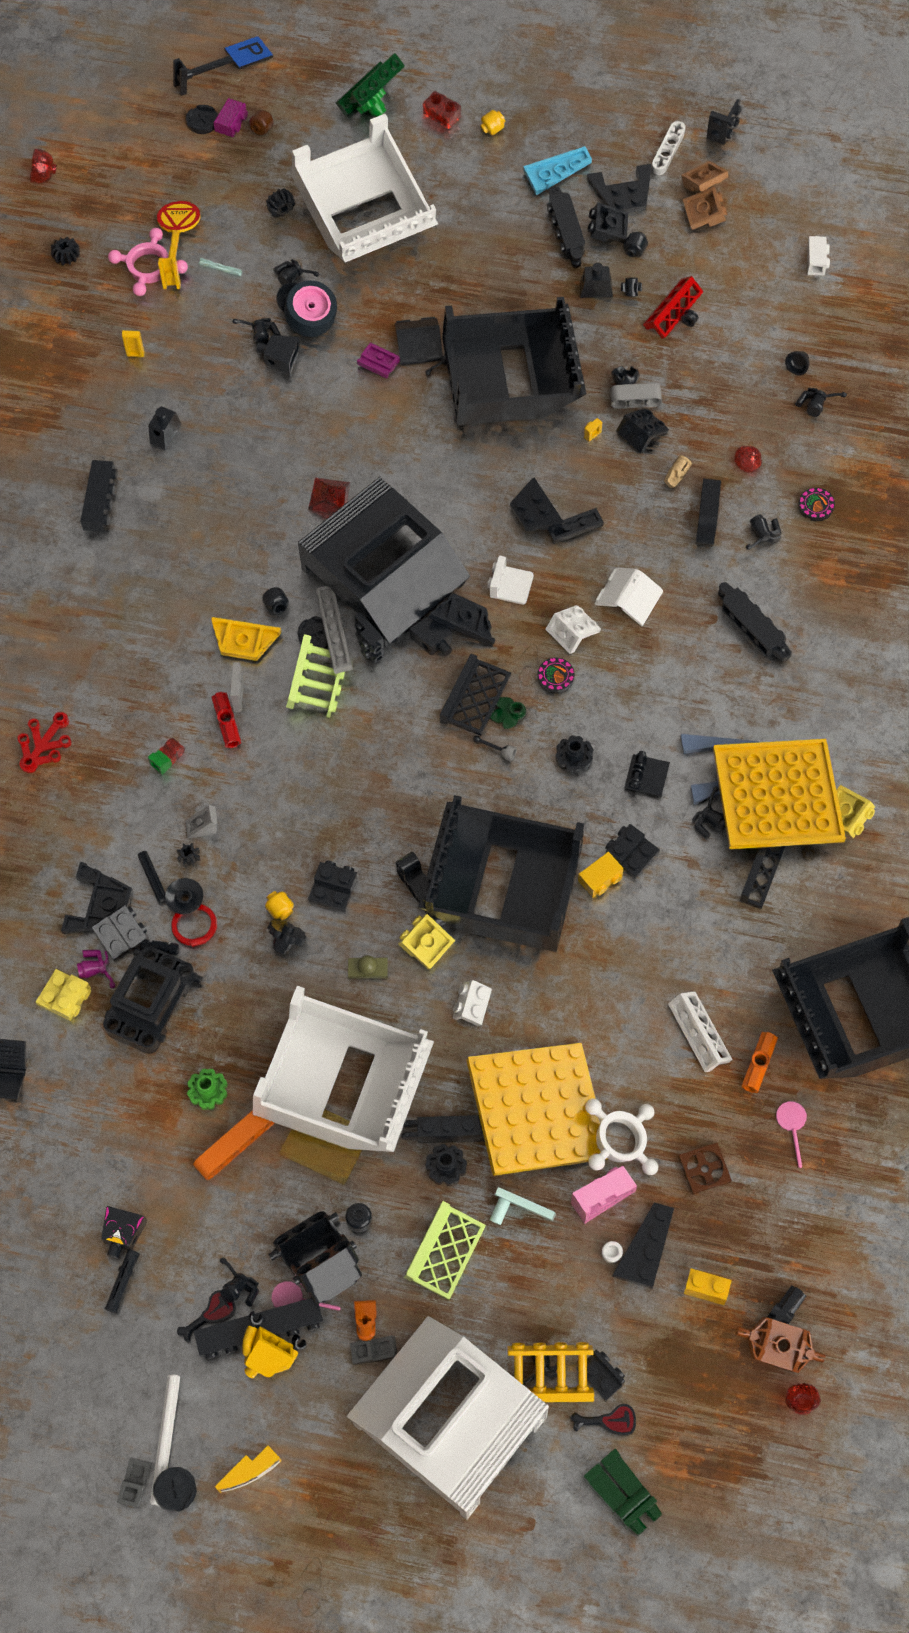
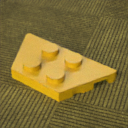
M215 617L211 618L219 650L223 656L257 661L282 632L279 627Z

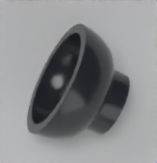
M793 351L787 355L785 365L791 373L804 375L810 366L809 356L803 351Z

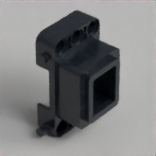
M150 946L143 950L138 948L134 950V958L110 999L112 1006L110 1010L106 1011L103 1021V1027L109 1037L147 1054L156 1052L160 1044L164 1043L167 1033L166 1025L182 995L186 997L194 982L201 984L203 980L202 976L194 972L192 964ZM149 956H155L154 960H149L147 958ZM168 963L173 964L171 968L165 967V965ZM142 968L165 978L149 1008L124 998L135 976L139 975ZM184 971L190 972L188 976H181ZM118 1024L117 1028L109 1029L110 1025ZM129 1032H136L133 1037H126ZM148 1039H152V1040H153V1043H152V1044H150V1045H144V1042H145L146 1040H148Z
M324 1211L315 1213L278 1236L273 1242L275 1249L268 1254L272 1261L278 1257L282 1258L294 1275L292 1279L295 1284H300L315 1304L329 1301L354 1285L362 1276L357 1266L359 1258L354 1250L357 1248L353 1240L350 1242L344 1234L341 1235L334 1225V1222L340 1219L336 1212L331 1215H327Z

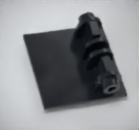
M645 751L633 754L624 788L662 796L670 762L649 758Z

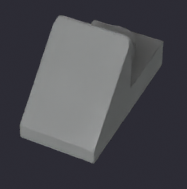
M208 805L185 821L188 838L217 834L215 806Z

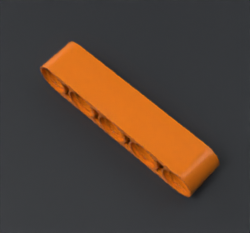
M252 1110L200 1155L193 1163V1166L206 1180H210L268 1130L274 1122L253 1115Z

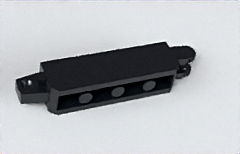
M559 187L549 188L547 211L552 215L551 223L556 228V239L560 240V252L564 253L566 260L570 259L573 267L578 268L581 266V258L585 253V240L570 194L562 193Z
M721 583L718 596L723 601L722 612L765 657L774 655L782 662L790 658L792 652L785 643L786 636L784 632L774 626L773 621L761 612L757 604L751 602L744 591L742 592L738 587L734 589L729 583Z
M479 1115L417 1117V1120H405L403 1128H417V1132L401 1134L403 1140H418V1143L485 1142Z

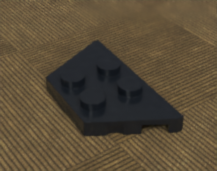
M535 477L510 502L512 511L526 532L537 529L548 530L549 526L565 527L564 521Z
M455 593L441 603L437 609L433 610L428 617L489 646H493L495 643V638H492L490 633L492 627L488 620L487 608Z

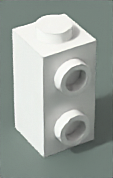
M809 236L807 245V275H825L826 268L829 269L830 258H827V255H829L830 246L826 242V237Z

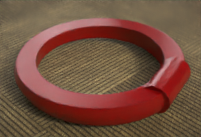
M201 904L197 910L205 912L210 917V929L204 936L194 939L185 938L178 932L177 924L182 914L175 913L171 922V930L174 937L180 943L195 947L206 944L213 937L217 929V918L209 907Z

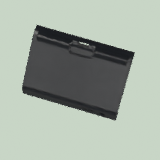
M435 316L421 318V320L410 321V319L400 320L394 323L397 333L400 365L442 361L443 352L440 327Z
M0 1039V1098L16 1100L19 1098L27 1068L26 1041Z

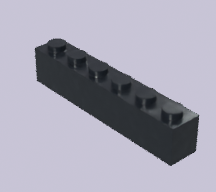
M311 1298L255 1313L253 1316V1321H257L260 1314L263 1316L262 1323L256 1326L257 1329L261 1326L278 1337L287 1334L288 1337L300 1334L299 1330L305 1328L308 1331L320 1328V1324L324 1323L319 1304H315ZM249 1315L194 1330L199 1356L205 1357V1360L218 1357L217 1353L225 1351L226 1354L237 1352L238 1347L242 1346L247 1326L251 1324Z

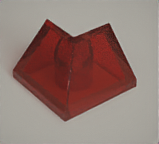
M315 477L308 507L309 510L335 513L347 503L350 482Z

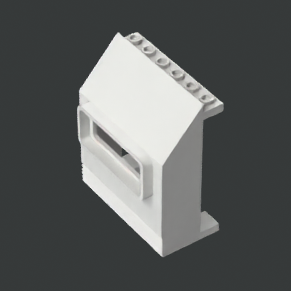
M386 114L370 119L369 138L313 161H310L311 150L308 145L292 151V178L328 248L344 262L438 225L435 219L436 208L434 204L430 205V207L428 206L388 130ZM388 193H393L401 210L341 234L332 216Z
M297 986L290 1002L288 1022L266 1077H260L254 1092L253 1115L347 1149L394 1152L434 1041L426 1039L428 1032L420 1029L417 1036L304 996L305 988ZM348 1047H353L373 1054L375 1057L348 1126L325 1119L322 1115Z
M427 1316L346 1417L353 1422L357 1429L367 1433L460 1511L462 1517L468 1520L481 1503V1495L530 1432L535 1433L548 1416L549 1406L465 1337ZM459 1361L475 1374L479 1381L430 1443L424 1447L404 1431L403 1427L452 1365Z

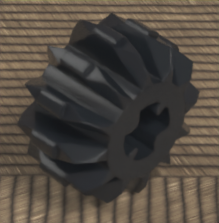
M285 188L282 190L278 189L272 195H269V199L266 200L268 211L276 217L280 215L283 217L284 214H288L290 210H293V206H295L294 196Z
M67 236L65 239H62L60 237L59 241L54 240V244L51 245V256L57 264L61 263L64 266L68 263L71 265V262H76L77 258L80 257V248L74 238L69 239Z

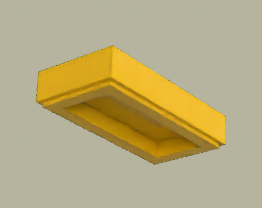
M122 330L126 355L128 357H144L145 351L140 331Z

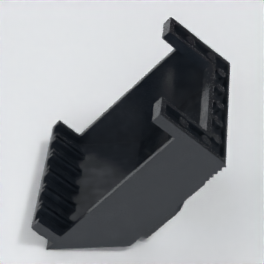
M557 297L555 308L462 316H454L452 305L445 306L442 340L457 425L545 418L586 395L569 305L565 304L564 297ZM524 349L533 396L509 398L501 350Z
M381 476L298 541L302 570L306 574L313 571L357 614L361 612L383 637L385 648L390 644H394L400 635L407 633L412 625L420 622L430 610H435L442 600L448 599L452 592L457 588H461L470 577L444 534L392 488L391 485L384 481ZM405 525L422 539L370 582H367L353 569V567Z
M454 795L453 801L446 803L418 907L463 932L557 952L583 847L585 824L577 822L574 830L462 805L461 796ZM491 846L517 851L500 919L474 914Z
M909 917L901 919L898 927L790 963V958L781 960L778 968L772 969L819 1079L857 1077L909 1058ZM847 976L850 978L880 1045L877 1048L859 1054L854 1053L824 986L826 983Z

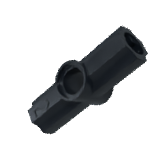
M791 1285L781 1301L777 1302L767 1318L789 1324L795 1316L794 1313L805 1300L806 1295L799 1288Z

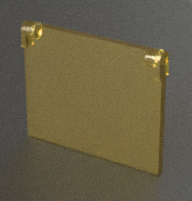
M324 1109L323 1118L345 1126L349 1125V1120ZM291 1129L279 1155L345 1185L362 1150L347 1149Z

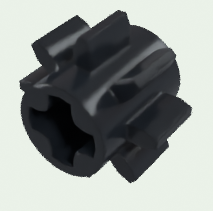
M635 277L625 278V282H621V291L625 292V296H638V291H642V283L638 282V278Z
M183 843L181 850L177 849L179 855L177 860L179 863L183 862L185 868L187 865L195 867L196 861L201 860L200 856L197 855L200 853V849H194L193 843L190 845Z

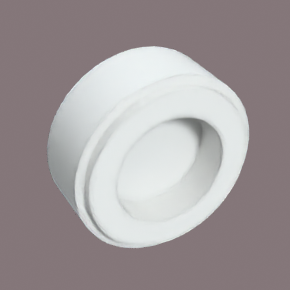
M610 1241L603 1246L602 1257L606 1262L617 1263L622 1258L623 1249L619 1243Z

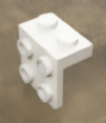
M499 556L498 561L493 563V578L490 577L488 580L487 588H490V598L522 605L526 604L534 574L530 571L507 567L506 557Z

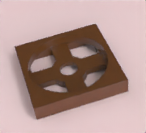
M718 1143L678 1156L692 1195L732 1181ZM711 1152L717 1156L718 1160L710 1163L706 1161L704 1153ZM695 1156L698 1165L688 1170V1161L691 1157ZM706 1165L709 1171L704 1173L701 1171V1167ZM722 1169V1176L717 1182H714L711 1175L712 1172ZM701 1176L704 1178L706 1185L699 1184L692 1178Z

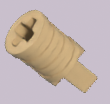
M680 455L677 457L664 480L668 487L674 488L683 479L692 465L691 461L685 456Z

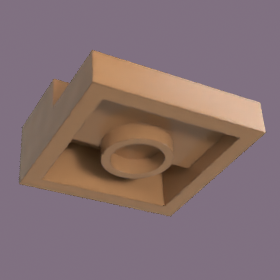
M707 161L681 175L683 186L691 192L705 191L708 187L721 183L729 177L728 171L711 161Z
M715 186L683 199L692 230L705 224H709L711 227L726 221L725 215H728L725 205H721L724 199L721 192H717Z

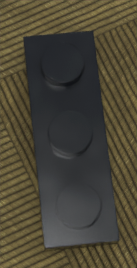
M597 508L563 520L565 523L564 528L549 526L547 532L553 544L602 527L604 522Z

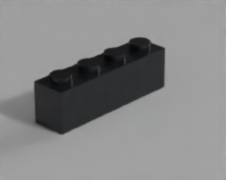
M92 460L80 520L83 531L105 532L106 525H109L108 511L112 509L111 495L115 493L114 479L117 480L118 470L115 469L113 461Z

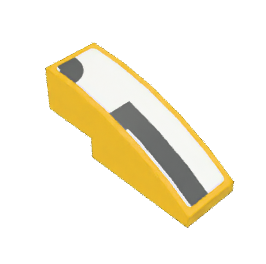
M269 1446L253 1461L246 1455L215 1488L221 1493L248 1485L271 1471L281 1462V1459Z

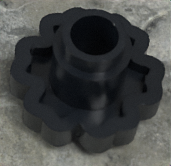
M571 735L568 740L562 739L556 746L557 753L555 759L559 767H566V771L569 773H579L580 769L587 770L593 762L592 755L594 749L591 743L583 741L581 736Z
M273 919L267 927L269 933L274 937L272 948L279 953L286 954L292 945L295 944L298 946L304 945L307 938L305 936L306 933L302 929L283 920Z
M441 1144L433 1148V1154L427 1156L425 1167L429 1171V1178L437 1185L444 1182L447 1186H452L459 1183L460 1176L466 1174L467 1161L463 1159V1151L458 1149L457 1146L452 1145L448 1148L446 1144Z

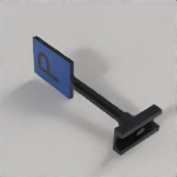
M257 36L224 48V51L228 54L227 57L193 69H187L180 58L173 60V86H180L179 94L182 96L187 94V80L195 75L232 62L238 69H242L273 58V54L260 37Z

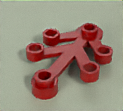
M57 712L53 716V723L42 739L39 731V721L35 718L29 720L28 726L32 731L35 749L30 753L28 745L30 739L26 733H21L18 736L17 740L23 752V757L19 763L22 771L33 773L37 770L38 765L50 762L57 763L61 760L60 752L53 749L68 748L72 743L70 737L62 735L59 740L52 742L50 740L58 729L65 728L69 724L68 716L64 712ZM33 723H37L35 727L31 726ZM65 739L68 740L67 743H62L63 740H65ZM52 750L49 755L39 757L42 752ZM54 754L58 755L56 758H52Z

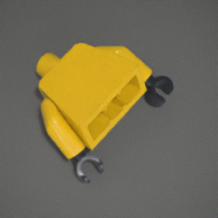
M252 1311L249 1314L251 1324L247 1326L242 1343V1354L245 1356L244 1364L247 1366L244 1370L245 1374L250 1378H255L260 1373L268 1378L275 1373L288 1370L299 1354L297 1351L306 1347V1341L302 1339L300 1344L297 1345V1342L300 1340L299 1335H294L291 1343L261 1326L257 1329L256 1326L262 1323L263 1316L260 1314L258 1320L253 1321L255 1312Z

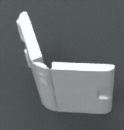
M615 568L604 589L601 590L596 598L595 605L619 606L634 621L643 626L663 590L638 569Z

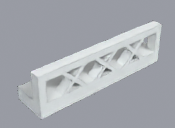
M696 992L680 993L668 1003L704 1072H710L719 1064L732 1061L728 1050ZM717 1050L722 1054L723 1058L720 1057Z

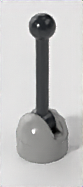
M478 735L473 737L475 743L480 742L501 751L502 757L510 762L516 755L517 748L514 746L506 745L501 748L481 739Z

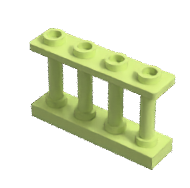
M304 634L286 708L293 709L295 703L299 704V702L328 709L326 717L330 718L331 712L335 713L338 702L334 700L335 696L340 694L342 685H338L339 679L343 680L345 672L335 674L331 667L309 662L306 659L307 654L311 655V653L329 658L331 656L328 649L313 646L310 643L311 636ZM309 669L336 676L334 685L307 679L302 675V672ZM304 685L331 692L330 702L301 695V692H298L299 686L303 687Z

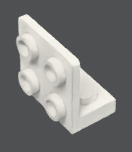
M576 605L554 613L545 630L571 654L575 652L582 639L599 633L601 628L582 608Z

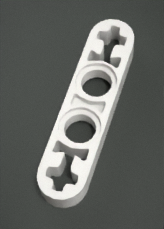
M675 121L671 124L652 162V172L654 174L663 175L667 171L685 134V124L683 122ZM674 140L676 143L669 144L667 141ZM668 152L670 155L663 156L661 153Z

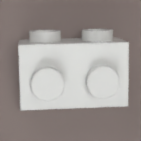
M474 980L464 982L458 990L459 997L453 1007V1019H463L476 1026L482 1025L492 989Z

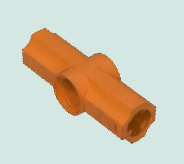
M761 1032L741 1086L748 1092H759L778 1040V1037L770 1032ZM761 1059L765 1064L758 1065L755 1060Z

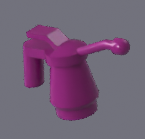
M100 949L82 950L84 958L98 957V960L77 963L79 978L87 979L99 973L105 974L110 981V988H115V982H113V979L106 971V966L109 963L107 951H104L106 959L103 961Z

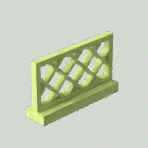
M442 1201L404 1279L410 1282L413 1281L450 1300L486 1225ZM450 1213L458 1216L460 1225L449 1226L447 1219ZM473 1224L479 1227L476 1235L468 1237L465 1226ZM462 1227L465 1239L454 1241L451 1230ZM448 1232L451 1243L441 1246L438 1237L441 1233ZM466 1241L469 1251L459 1256L456 1244ZM453 1246L456 1257L445 1260L442 1249ZM439 1250L442 1261L431 1264L430 1253ZM457 1260L460 1269L458 1272L450 1274L447 1263ZM444 1264L447 1276L436 1279L433 1267ZM430 1268L433 1280L425 1282L418 1278L421 1271ZM448 1278L451 1287L448 1293L440 1290L438 1281Z

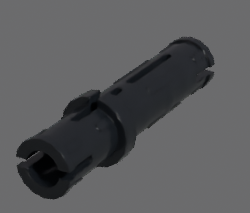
M127 1249L122 1266L118 1268L119 1274L104 1308L105 1310L117 1314L130 1277L135 1273L133 1270L140 1256L138 1252Z

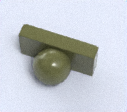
M365 955L362 958H348V979L388 978V958H374L369 955Z

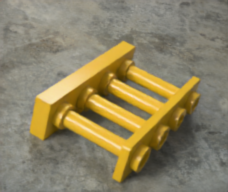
M537 1342L533 1343V1346H525L524 1343H512V1346H507L508 1356H514V1378L521 1384H523V1356L535 1355L536 1385L534 1388L528 1389L542 1401L594 1402L593 1387L587 1385V1355H593V1345H589L587 1342H577L576 1345H567L565 1342L546 1345V1343ZM544 1355H557V1385L555 1388H546L544 1385ZM565 1355H578V1385L576 1387H568L566 1385Z

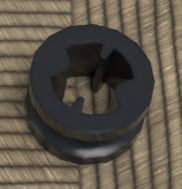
M690 309L686 310L681 317L682 322L689 327H693L699 319L697 313Z

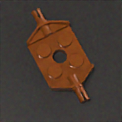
M762 1317L750 1330L740 1326L736 1329L744 1332L736 1331L735 1334L747 1338L751 1358L796 1373H799L810 1360L821 1363L825 1361L817 1357L825 1358V1354L813 1350L810 1331L767 1317ZM782 1339H785L788 1343L785 1351H780L778 1348V1343Z

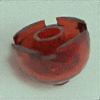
M34 149L30 182L46 183L51 179L52 174H56L57 164H54L53 157L47 151Z

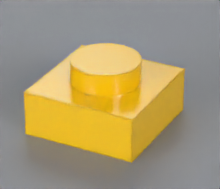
M596 418L593 422L587 423L584 428V438L588 442L602 432V421Z

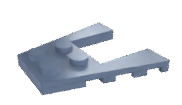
M689 734L680 735L683 754L712 751L714 745L759 743V741ZM718 781L691 785L693 804L697 805L701 801L709 800L715 786L719 787ZM720 790L714 794L713 798L720 794Z

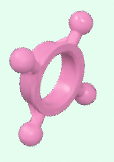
M159 228L150 230V242L136 245L127 255L121 254L118 250H111L108 254V259L111 263L117 264L123 261L127 264L129 272L138 281L133 286V292L137 296H143L146 293L145 283H155L161 280L159 269L152 273H142L134 268V262L144 255L153 254L161 258H168L166 249L157 244L163 237V232ZM184 260L177 261L179 273H185L188 269L187 263Z

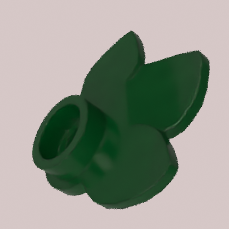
M500 697L497 703L498 709L492 713L490 719L495 723H503L504 729H510L517 725L518 720L525 717L526 707L521 702H514L511 698Z

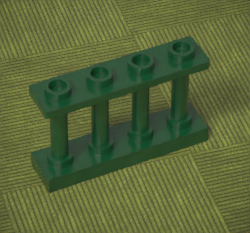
M396 53L392 54L384 63L378 62L335 102L345 116L358 105L362 107L397 75L405 65Z

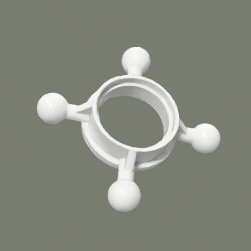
M588 1100L585 1104L586 1111L599 1118L600 1125L597 1130L596 1141L601 1151L599 1154H593L589 1158L590 1168L601 1170L605 1165L606 1158L614 1162H626L635 1159L642 1164V1170L645 1174L654 1175L658 1171V1163L654 1159H648L643 1154L647 1144V1135L642 1125L644 1120H650L654 1116V1108L649 1104H643L639 1107L636 1117L624 1111H615L606 1115L601 1109L602 1106L599 1100ZM609 1123H623L632 1131L635 1137L633 1152L622 1154L611 1148L606 1139V1128Z

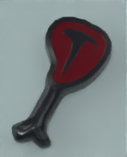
M221 1290L213 1292L209 1297L208 1306L201 1316L186 1327H178L177 1334L183 1336L186 1342H190L191 1334L203 1324H219L232 1318L236 1313L235 1302H226L221 1297Z
M620 1404L611 1413L601 1416L583 1417L576 1412L571 1415V1420L574 1422L573 1429L576 1432L582 1426L600 1425L613 1435L629 1436L632 1435L636 1428V1415L633 1408L628 1404Z

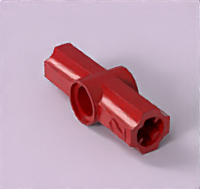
M222 691L215 693L211 698L225 747L235 748L241 744V739L228 694ZM226 718H229V719H230L229 721H226V722L223 721V720L226 719Z

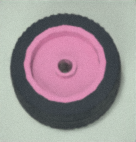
M307 280L298 283L289 291L285 301L284 314L288 326L295 333L304 337H318L326 333L333 325L337 313V300L329 287L318 281Z

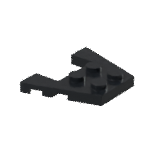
M651 164L636 166L637 181L605 185L602 172L587 174V181L594 186L595 192L599 193L605 205L627 211L628 213L645 211Z
M80 862L76 879L95 883L86 917L65 914L61 932L68 934L91 931V926L120 906L126 905L128 908L133 889L112 877L104 875L101 871L87 866L86 863Z

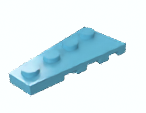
M584 146L523 166V171L535 195H538L591 164L592 158Z

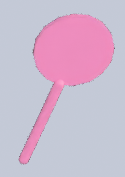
M789 1101L779 1106L776 1112V1119L783 1129L792 1131L798 1167L802 1168L796 1130L804 1126L807 1114L800 1104Z
M291 1281L279 1283L272 1292V1302L276 1308L306 1300L303 1298L301 1288ZM319 1303L320 1307L338 1311L341 1309L339 1306Z

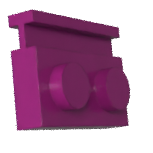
M370 342L357 360V365L387 379L388 375L392 373L399 363L400 356Z

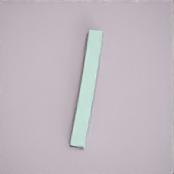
M200 258L198 263L237 276L242 274L240 269L218 264L207 259Z

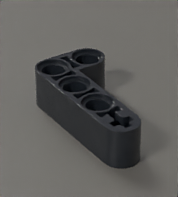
M703 478L696 543L714 545L721 480Z
M411 851L395 862L396 872L419 903L426 875L422 871L418 857ZM424 911L440 926L446 924V922Z

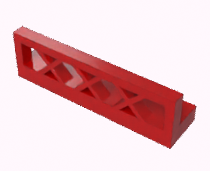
M692 276L682 278L644 322L643 326L646 330L654 328L662 339L665 338L680 321L684 312L691 308L704 291ZM691 286L696 291V294L694 296H690ZM681 298H685L684 308L680 307ZM672 309L676 310L675 319H671L670 316ZM662 321H666L665 331L659 326Z

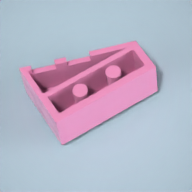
M624 1166L620 1168L614 1167L607 1172V1175L597 1178L590 1184L573 1192L571 1204L584 1224L636 1192L637 1185Z

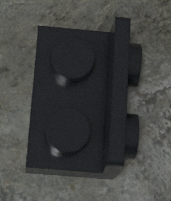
M596 1349L593 1351V1355L587 1359V1382L606 1402L624 1386L625 1380L623 1378L625 1375L618 1367L614 1369L611 1366L609 1357L603 1351L599 1352Z

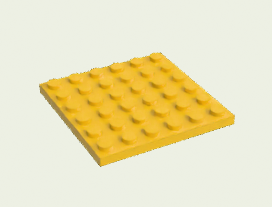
M826 739L713 746L729 849L845 842L846 837Z
M582 1043L471 1056L466 1059L493 1176L586 1163L593 1154L601 1152L596 1141V1134L600 1125L599 1118L596 1115L589 1114L585 1109L586 1102L596 1098Z

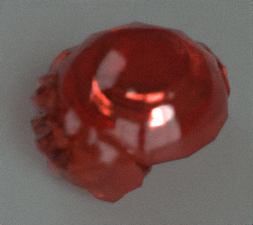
M742 446L736 451L734 462H736L739 469L748 473L761 467L762 459L759 449L754 446Z
M798 1383L788 1388L785 1402L788 1408L792 1409L795 1413L806 1415L819 1407L821 1398L818 1390L812 1384Z

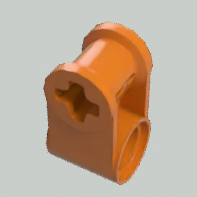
M376 1300L354 1301L357 1337L362 1341L371 1340L376 1334Z

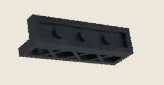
M781 846L780 850L773 853L770 847H759L742 891L740 902L762 909L785 846ZM771 858L774 866L766 869L763 861ZM765 874L768 882L760 886L757 877ZM759 891L762 897L761 901L757 902L749 899L750 894Z

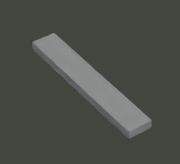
M329 586L316 588L334 673L338 674L352 670L353 666L336 593Z

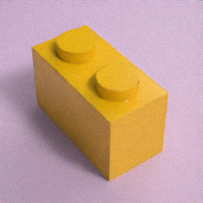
M608 851L578 874V882L594 898L596 895H602L612 883L616 884L622 879L623 867Z
M691 1268L684 1294L725 1305L732 1280Z

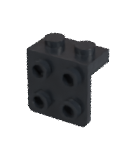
M740 99L736 100L728 116L711 111L706 139L725 145L727 140L732 138L734 127L737 128L740 122L738 117L742 109Z
M648 409L625 414L616 430L640 453L645 452L652 438L666 434L669 431L665 423L657 419Z

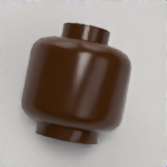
M265 110L257 111L249 120L251 130L261 136L265 135L274 124L272 115Z

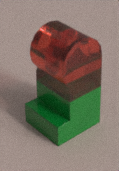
M170 738L156 753L153 752L148 756L150 766L163 775L182 756L185 747L174 738Z

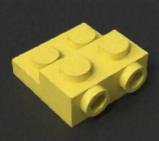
M840 785L836 791L844 832L846 835L854 838L862 833L865 821L873 817L875 806L870 800Z
M425 914L422 917L420 915L417 916L411 923L413 925L410 931L406 929L399 936L401 941L398 945L429 970L455 940L428 914Z
M55 969L36 1000V1004L71 1021L73 1017L79 1014L80 1005L83 1000H87L91 987L88 982L72 974L69 976Z

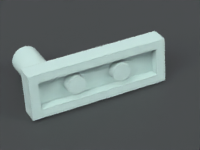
M498 1187L495 1196L499 1199L490 1221L501 1225L510 1203L552 1222L556 1213Z

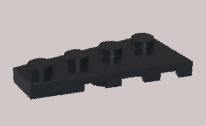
M654 1202L612 1277L653 1289L674 1208Z

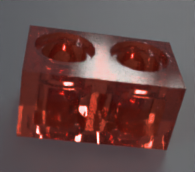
M434 91L423 102V115L450 130L461 118V105L447 98L444 94Z

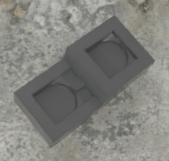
M392 1335L374 1340H361L350 1343L354 1365L389 1360L397 1355L395 1336Z
M132 1457L129 1459L117 1503L136 1508L139 1507L152 1462Z

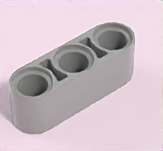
M657 383L615 385L610 388L611 406L615 409L659 406L662 403L661 387Z

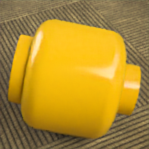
M491 110L481 117L482 124L480 127L485 134L488 132L493 136L504 128L506 121L500 111Z
M273 891L266 897L265 908L273 919L284 920L293 913L294 903L285 892L277 893Z

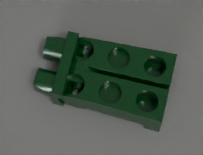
M616 1448L604 1457L600 1464H596L583 1476V1480L623 1523L625 1529H630L637 1536L647 1529L640 1520L643 1515L646 1514L653 1523L662 1516L659 1507L656 1505L657 1500L641 1484L621 1458Z

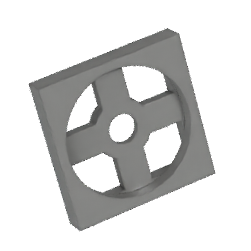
M233 662L230 697L234 713L242 712L244 678L240 662Z

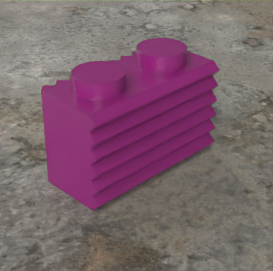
M228 98L213 122L215 132L234 137L235 133L240 131L242 121L247 119L248 111L246 110V104Z

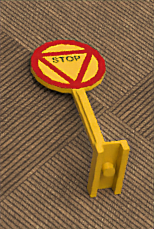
M175 201L166 204L157 214L158 225L162 229L172 232L168 258H159L158 260L163 289H167L169 285H176L177 289H180L181 282L176 261L179 235L181 232L193 229L201 218L198 207L187 201Z

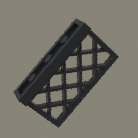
M470 654L440 713V723L445 725L449 723L482 736L511 677V672L477 659L476 655ZM479 666L487 669L488 674L479 676L477 673ZM501 674L505 676V679L496 683L493 676ZM490 677L493 684L483 687L481 680ZM478 681L481 689L471 692L469 685ZM495 688L497 695L488 698L485 691ZM483 692L485 700L476 703L473 695ZM471 697L473 704L463 707L462 699ZM488 704L489 711L481 714L478 706ZM475 708L478 715L468 718L466 710ZM463 712L464 720L457 721L453 719L455 714ZM480 719L482 725L480 729L472 727L470 722Z

